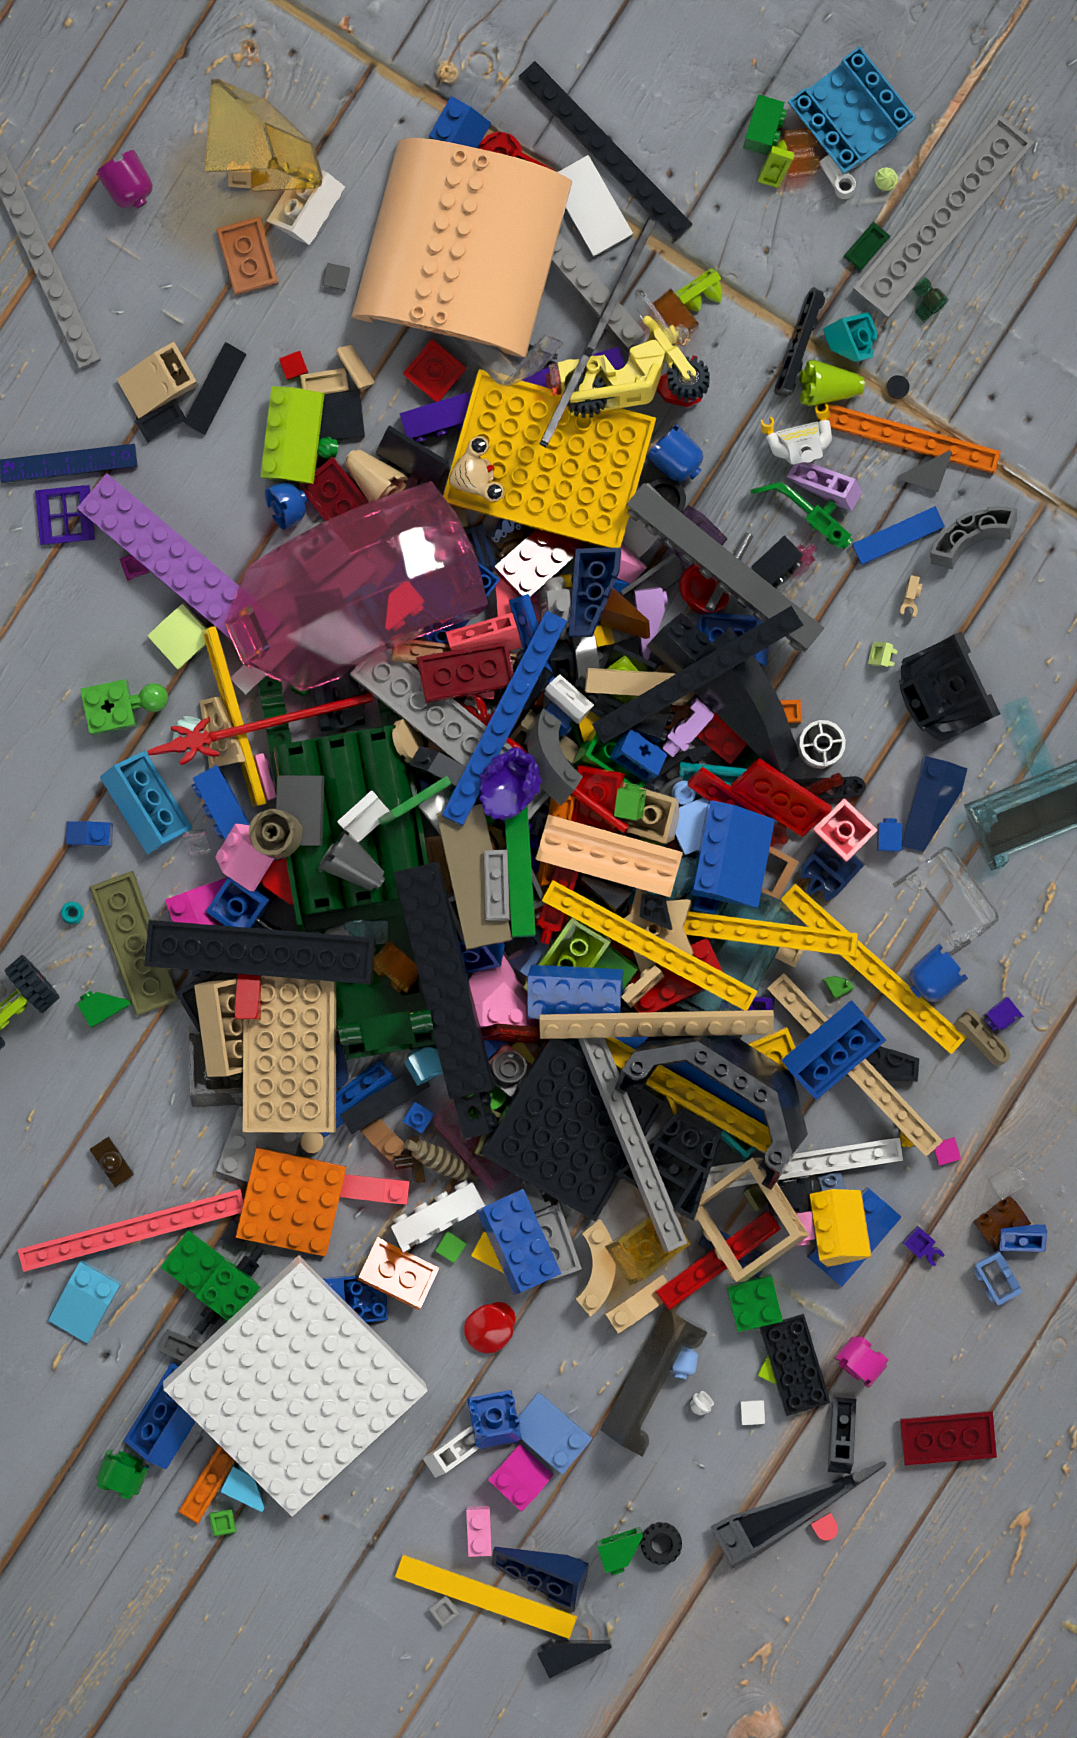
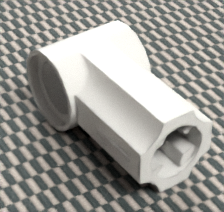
M827 155L819 161V164L834 187L835 194L841 199L851 198L856 186L854 177L849 172L844 174L833 159ZM847 182L851 185V189L843 191L839 188V185Z

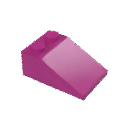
M228 877L166 899L165 902L173 922L225 926L209 915L206 910Z

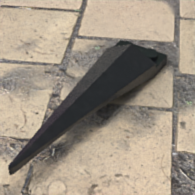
M883 1461L807 1491L730 1515L710 1527L732 1568H735L763 1553L885 1467L887 1463Z

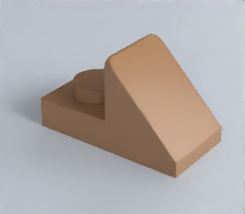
M380 1117L360 1129L370 1143L390 1162L394 1160L393 1156L399 1155L406 1149L404 1147L405 1143Z

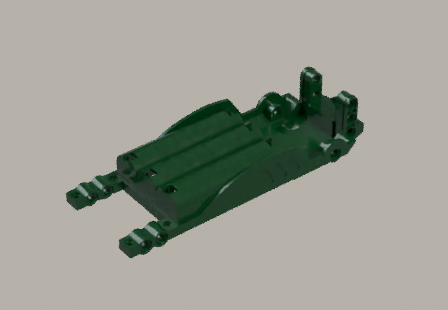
M281 676L265 677L258 684L264 719L287 714ZM269 682L273 683L271 687L268 686ZM379 699L381 727L292 742L288 723L266 728L276 794L277 776H324L322 846H299L295 852L286 857L299 932L324 934L327 929L345 923L346 928L351 930L353 936L363 937L362 926L380 923L381 934L367 936L376 938V957L374 958L372 985L336 982V1027L339 1030L340 1041L345 1050L346 1060L436 1045L431 1011L427 1010L393 873L429 864L421 810L419 808L420 804L384 826L379 824L359 842L384 871L383 877H385V880L378 889L374 887L370 890L371 899L359 900L356 894L369 891L368 889L318 868L323 856L332 843L335 844V842L340 841L337 837L344 829L337 821L370 791H373L389 810L394 809L418 794L414 772L409 763L404 761L406 759L404 755L400 756L393 742L392 732L396 728L394 723L402 718ZM386 737V739L372 740V738ZM338 744H344V745H345V746L336 747V748H332V747H331L332 745H338ZM298 751H303L302 754H296V755H291V754H290V753H294V752H298ZM329 898L330 906L318 908V903L315 900Z

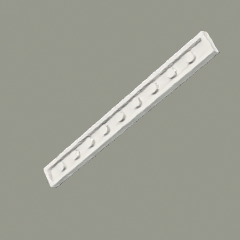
M900 1138L795 1153L778 1180L903 1161ZM747 1161L712 1166L704 1191L710 1189ZM750 1171L727 1188L755 1184L757 1181Z

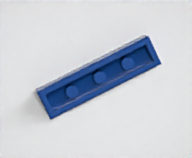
M381 1059L336 1093V1129L344 1123L340 1114L397 1080ZM320 1132V1133H321L324 1137H326V1136H328V1135H329L330 1133H332V1132Z

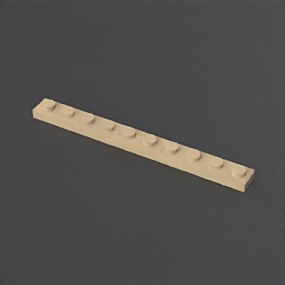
M785 973L767 988L810 1034L828 1020ZM866 1059L848 1073L926 1157L943 1142Z
M773 1010L540 1015V1039L774 1034Z

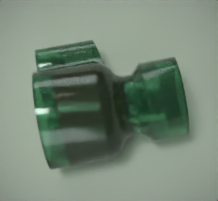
M926 277L913 288V291L918 296L923 297L915 313L924 323L949 301V298L939 288H932V283Z

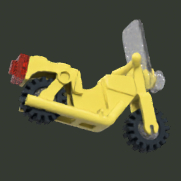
M641 288L635 291V304L640 317L643 319V323L649 328L647 342L634 346L629 350L628 362L620 370H615L605 355L591 356L567 404L571 416L575 415L578 417L581 414L582 418H586V414H589V417L592 418L594 417V412L599 415L600 411L650 403L655 395L665 361L669 368L668 388L673 396L677 394L678 400L684 397V402H688V398H692V402H694L697 396L699 399L703 398V393L706 394L710 385V373L708 372L707 365L704 366L702 360L697 363V358L693 357L692 361H689V357H685L677 347V345L684 347L686 346V341H690L688 327L683 328V324H679L677 327H674V325L668 326ZM568 359L555 364H548L549 373L545 374L547 388L551 387L553 396L563 395L580 359Z

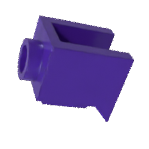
M1005 997L984 1014L987 1017L985 1022L992 1031L996 1029L1004 1030L1016 1020L1014 1017H1024L1009 997Z

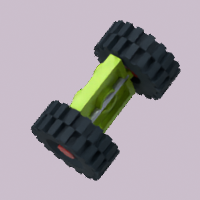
M24 955L18 957L4 970L17 989L0 1003V1030L10 1022L8 1019L14 1013L19 1015L26 1009L28 1001L39 1012L43 1013L60 998L50 982ZM0 1036L1 1050L6 1044L3 1038Z

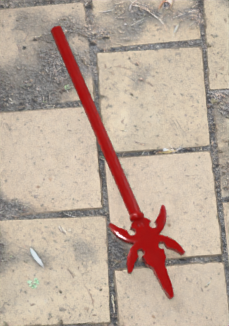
M368 693L215 732L211 731L210 733L204 730L210 722V717L200 721L193 732L182 726H171V731L177 732L182 736L175 738L172 742L156 746L147 752L148 755L186 752L180 761L182 766L193 759L197 750L206 756H220L218 751L209 748L211 743L217 740L373 702L372 694Z
M478 694L474 695L477 708L467 706L458 699L453 698L484 725L488 726L494 713L487 715L485 703ZM508 738L506 743L511 747L521 748L523 752L528 753L526 749L511 738ZM576 787L572 792V796L622 833L628 830L629 826L615 817Z

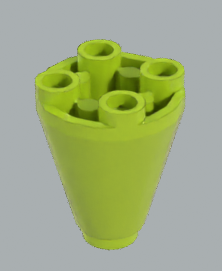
M809 360L806 363L805 369H801L799 372V382L802 383L800 403L807 406H815L862 395L865 385L864 378L856 373L817 360Z

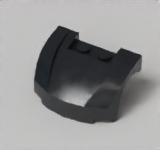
M962 632L953 634L920 652L905 657L901 662L899 686L905 706L917 726L922 731H927L938 741L948 740L1001 714L992 694L987 695L968 656L971 650Z

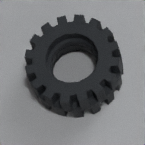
M666 1522L653 1523L644 1530L641 1550L645 1558L657 1565H668L674 1562L682 1549V1539L678 1530ZM658 1534L667 1535L671 1540V1547L665 1553H658L652 1548V1539Z

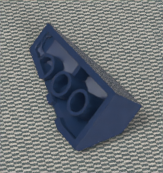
M621 548L576 549L569 627L570 637L593 636L620 572Z
M496 1546L493 1549L491 1563L514 1579L520 1578L529 1584L528 1588L535 1592L538 1589L547 1595L546 1600L573 1612H575L589 1567V1563L569 1555Z

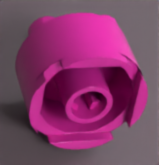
M852 1336L834 1359L840 1361L838 1364L857 1381L860 1378L865 1381L863 1385L870 1388L887 1368L886 1363L889 1360L879 1351L876 1353L871 1350V1343L864 1337Z

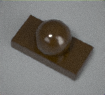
M110 1136L89 1149L114 1187H117L134 1175V1172Z

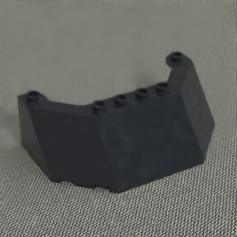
M735 1035L648 1037L636 1049L621 1070L614 1089L623 1095L630 1087H635L637 1091L641 1092L659 1065L682 1061L691 1064L765 1113L772 1144L766 1151L758 1169L765 1172V1179L762 1185L772 1190L808 1135L794 1076L791 1072Z

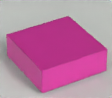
M955 1137L943 1140L934 1150L939 1166L961 1160Z

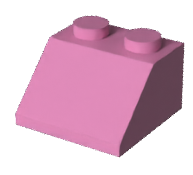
M235 824L215 857L225 875L249 891L254 892L273 862L274 857L262 854L253 847L251 837L249 836L250 825Z

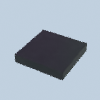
M360 390L324 394L319 440L326 437L336 440L365 437Z

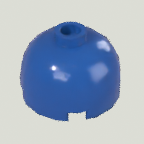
M278 483L265 490L268 508H273L276 515H272V517L282 530L294 527L305 516L307 497L302 490L299 491L294 485L289 483Z

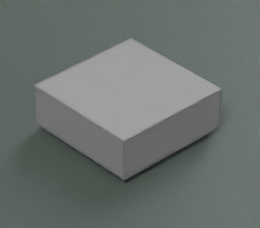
M447 1595L428 1609L442 1628L461 1614Z

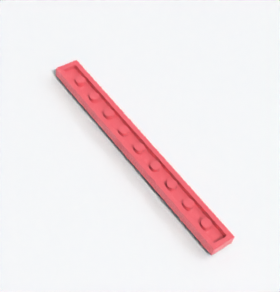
M238 1189L20 1248L17 1250L22 1269L25 1272L239 1214L242 1210L244 1198L242 1190Z

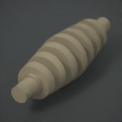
M408 1139L404 1144L405 1148L412 1151V1156L415 1159H419L421 1163L426 1164L428 1168L436 1173H441L460 1181L469 1179L475 1182L478 1179V1174L471 1171L470 1164L464 1162V1160L445 1148L437 1145L434 1146V1144L426 1143L422 1140L415 1143Z

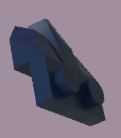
M823 842L802 865L800 877L812 879L806 889L809 896L819 890H823L825 892L823 898L827 902L837 896L865 864L856 855L845 862L832 848Z

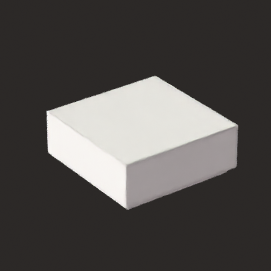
M764 1400L740 1401L742 1425L765 1424Z

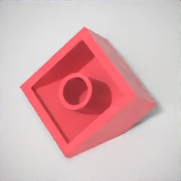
M844 798L813 831L847 862L872 838L877 829Z

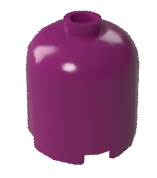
M130 150L123 153L122 156L124 158L115 163L112 159L97 170V176L117 206L121 208L134 206L135 209H138L147 203L146 198L151 194L153 184L135 150Z

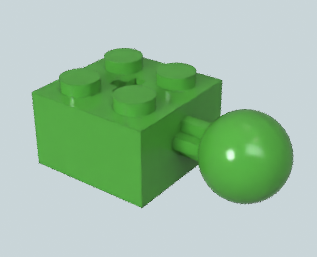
M126 679L80 689L91 735L136 727L137 721L134 709L143 707L149 712H159L168 703L167 690L158 683L145 685L141 689L140 694L131 695L129 683ZM107 702L114 705L110 713L104 710Z

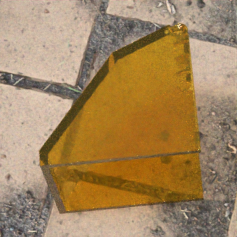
M211 79L205 172L253 170L252 191L254 192L316 189L322 185L323 175L314 144L269 101L221 79Z

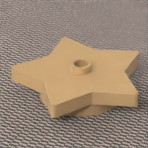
M636 888L631 914L624 919L650 932V927L654 923L640 917L642 894L651 893ZM691 900L667 901L673 930H668L655 924L658 927V931L653 935L693 955L694 952L684 930ZM634 951L641 973L648 967L652 968L657 964Z

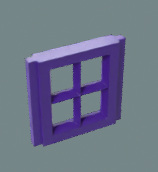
M90 485L35 490L40 545L95 540L94 523L80 511L67 513L66 496L78 495L80 505L91 492ZM61 496L63 513L50 514L49 497ZM80 516L82 533L69 534L68 517ZM63 518L65 535L52 536L51 519Z

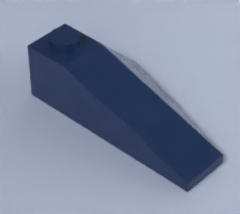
M928 756L923 757L902 840V847L924 852L962 792L968 768Z

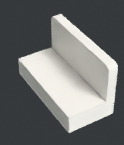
M558 675L545 688V695L577 724L584 719L594 706L593 703L561 675Z
M370 791L337 822L359 843L380 824L377 818L390 810L373 791Z

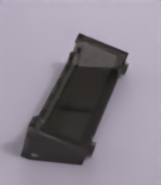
M664 1306L600 1430L621 1446L643 1457L649 1445V1437L645 1431L641 1430L642 1424L682 1347L684 1346L689 1349L699 1347L707 1334L706 1328L672 1310H668Z

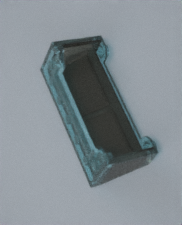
M1077 759L964 804L983 858L991 871L1004 867L1009 862L1008 854L1077 827Z

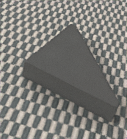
M947 450L900 474L898 479L938 492L952 451Z

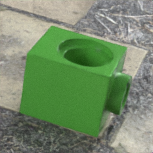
M627 783L626 786L617 790L614 816L631 820L642 818L647 790L639 789L640 785Z

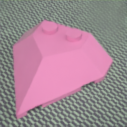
M504 954L500 967L472 973L469 978V984L480 1028L514 1029L516 1033L539 1034V1019L528 1018V993L523 989V985Z

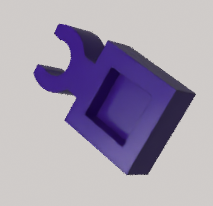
M918 1225L902 1242L920 1259L926 1255L927 1261L932 1266L937 1265L932 1260L934 1254L938 1253L942 1257L945 1256L941 1249L932 1247L936 1241Z

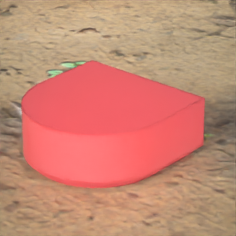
M831 1512L810 1523L817 1536L822 1540H831L838 1533V1525Z

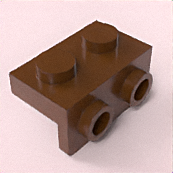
M1010 1195L1001 1199L995 1206L982 1213L973 1221L994 1251L999 1248L1001 1229L1031 1224L1019 1204Z

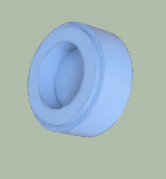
M680 781L674 785L671 794L673 798L678 799L680 805H686L694 800L696 792L688 786V781Z

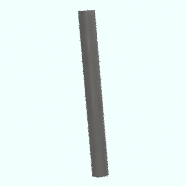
M748 532L744 534L733 554L739 560L742 559L753 538V535ZM717 586L705 607L711 612L715 610L724 593Z

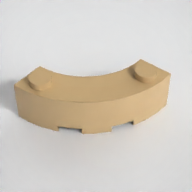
M600 1218L582 1232L591 1249L592 1271L586 1286L576 1296V1300L590 1317L598 1311L606 1300L612 1288L616 1270L613 1242L605 1224Z

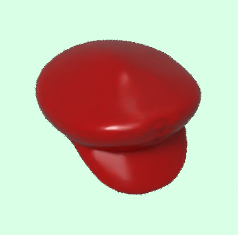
M695 564L689 566L682 573L679 582L680 593L686 604L698 614L716 613L722 610L729 601V593H723L713 612L708 611L705 607L718 583L714 579H707L700 574V568Z
M494 1302L478 1307L467 1317L464 1324V1335L467 1342L473 1349L485 1354L501 1350L513 1336L516 1321L515 1313L504 1302Z

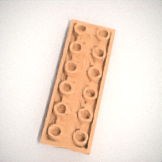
M548 815L536 860L670 897L683 852Z

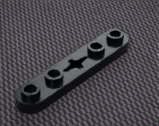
M815 287L810 289L805 298L775 385V394L783 398L794 392L796 386L795 379L802 369V358L811 332L818 323L817 315L819 309L825 303L823 291Z

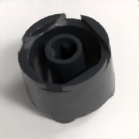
M810 1176L799 1177L797 1180L788 1178L777 1181V1184L795 1212L801 1213L812 1210L810 1194L813 1193ZM767 1199L770 1215L778 1216Z

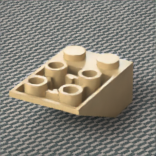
M175 342L154 352L117 378L139 419L199 386Z

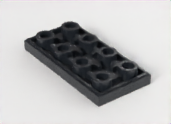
M804 1314L783 1319L782 1322L759 1327L785 1416L831 1403Z

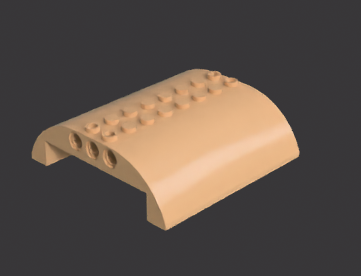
M406 138L400 140L395 151L351 317L374 323L375 319L487 344L499 347L505 354L526 358L572 186V180L538 164L496 152L433 139Z

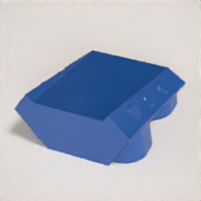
M511 1390L467 1399L476 1447L483 1450L486 1447L508 1443L515 1444L522 1438L520 1433L521 1423L516 1413L515 1399Z

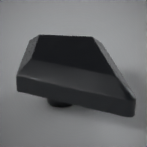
M642 894L640 917L668 930H673L666 897L663 895Z

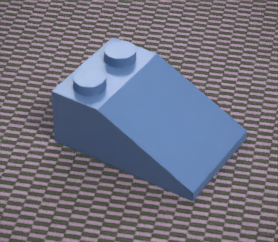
M540 1392L536 1394L518 1416L521 1423V1439L561 1474L566 1472L592 1440V1435Z

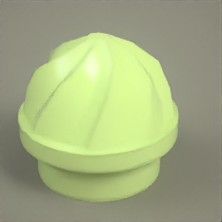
M882 168L875 175V184L881 190H891L897 184V174L891 168Z

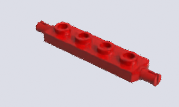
M556 866L552 880L574 891L580 872ZM549 904L543 906L538 922L544 928L539 942L544 943L545 941V944H549L553 931H561L566 916L565 913Z

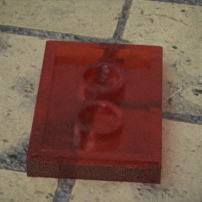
M496 1023L481 1028L483 1040L530 1044L546 1041V1039H540V1027Z

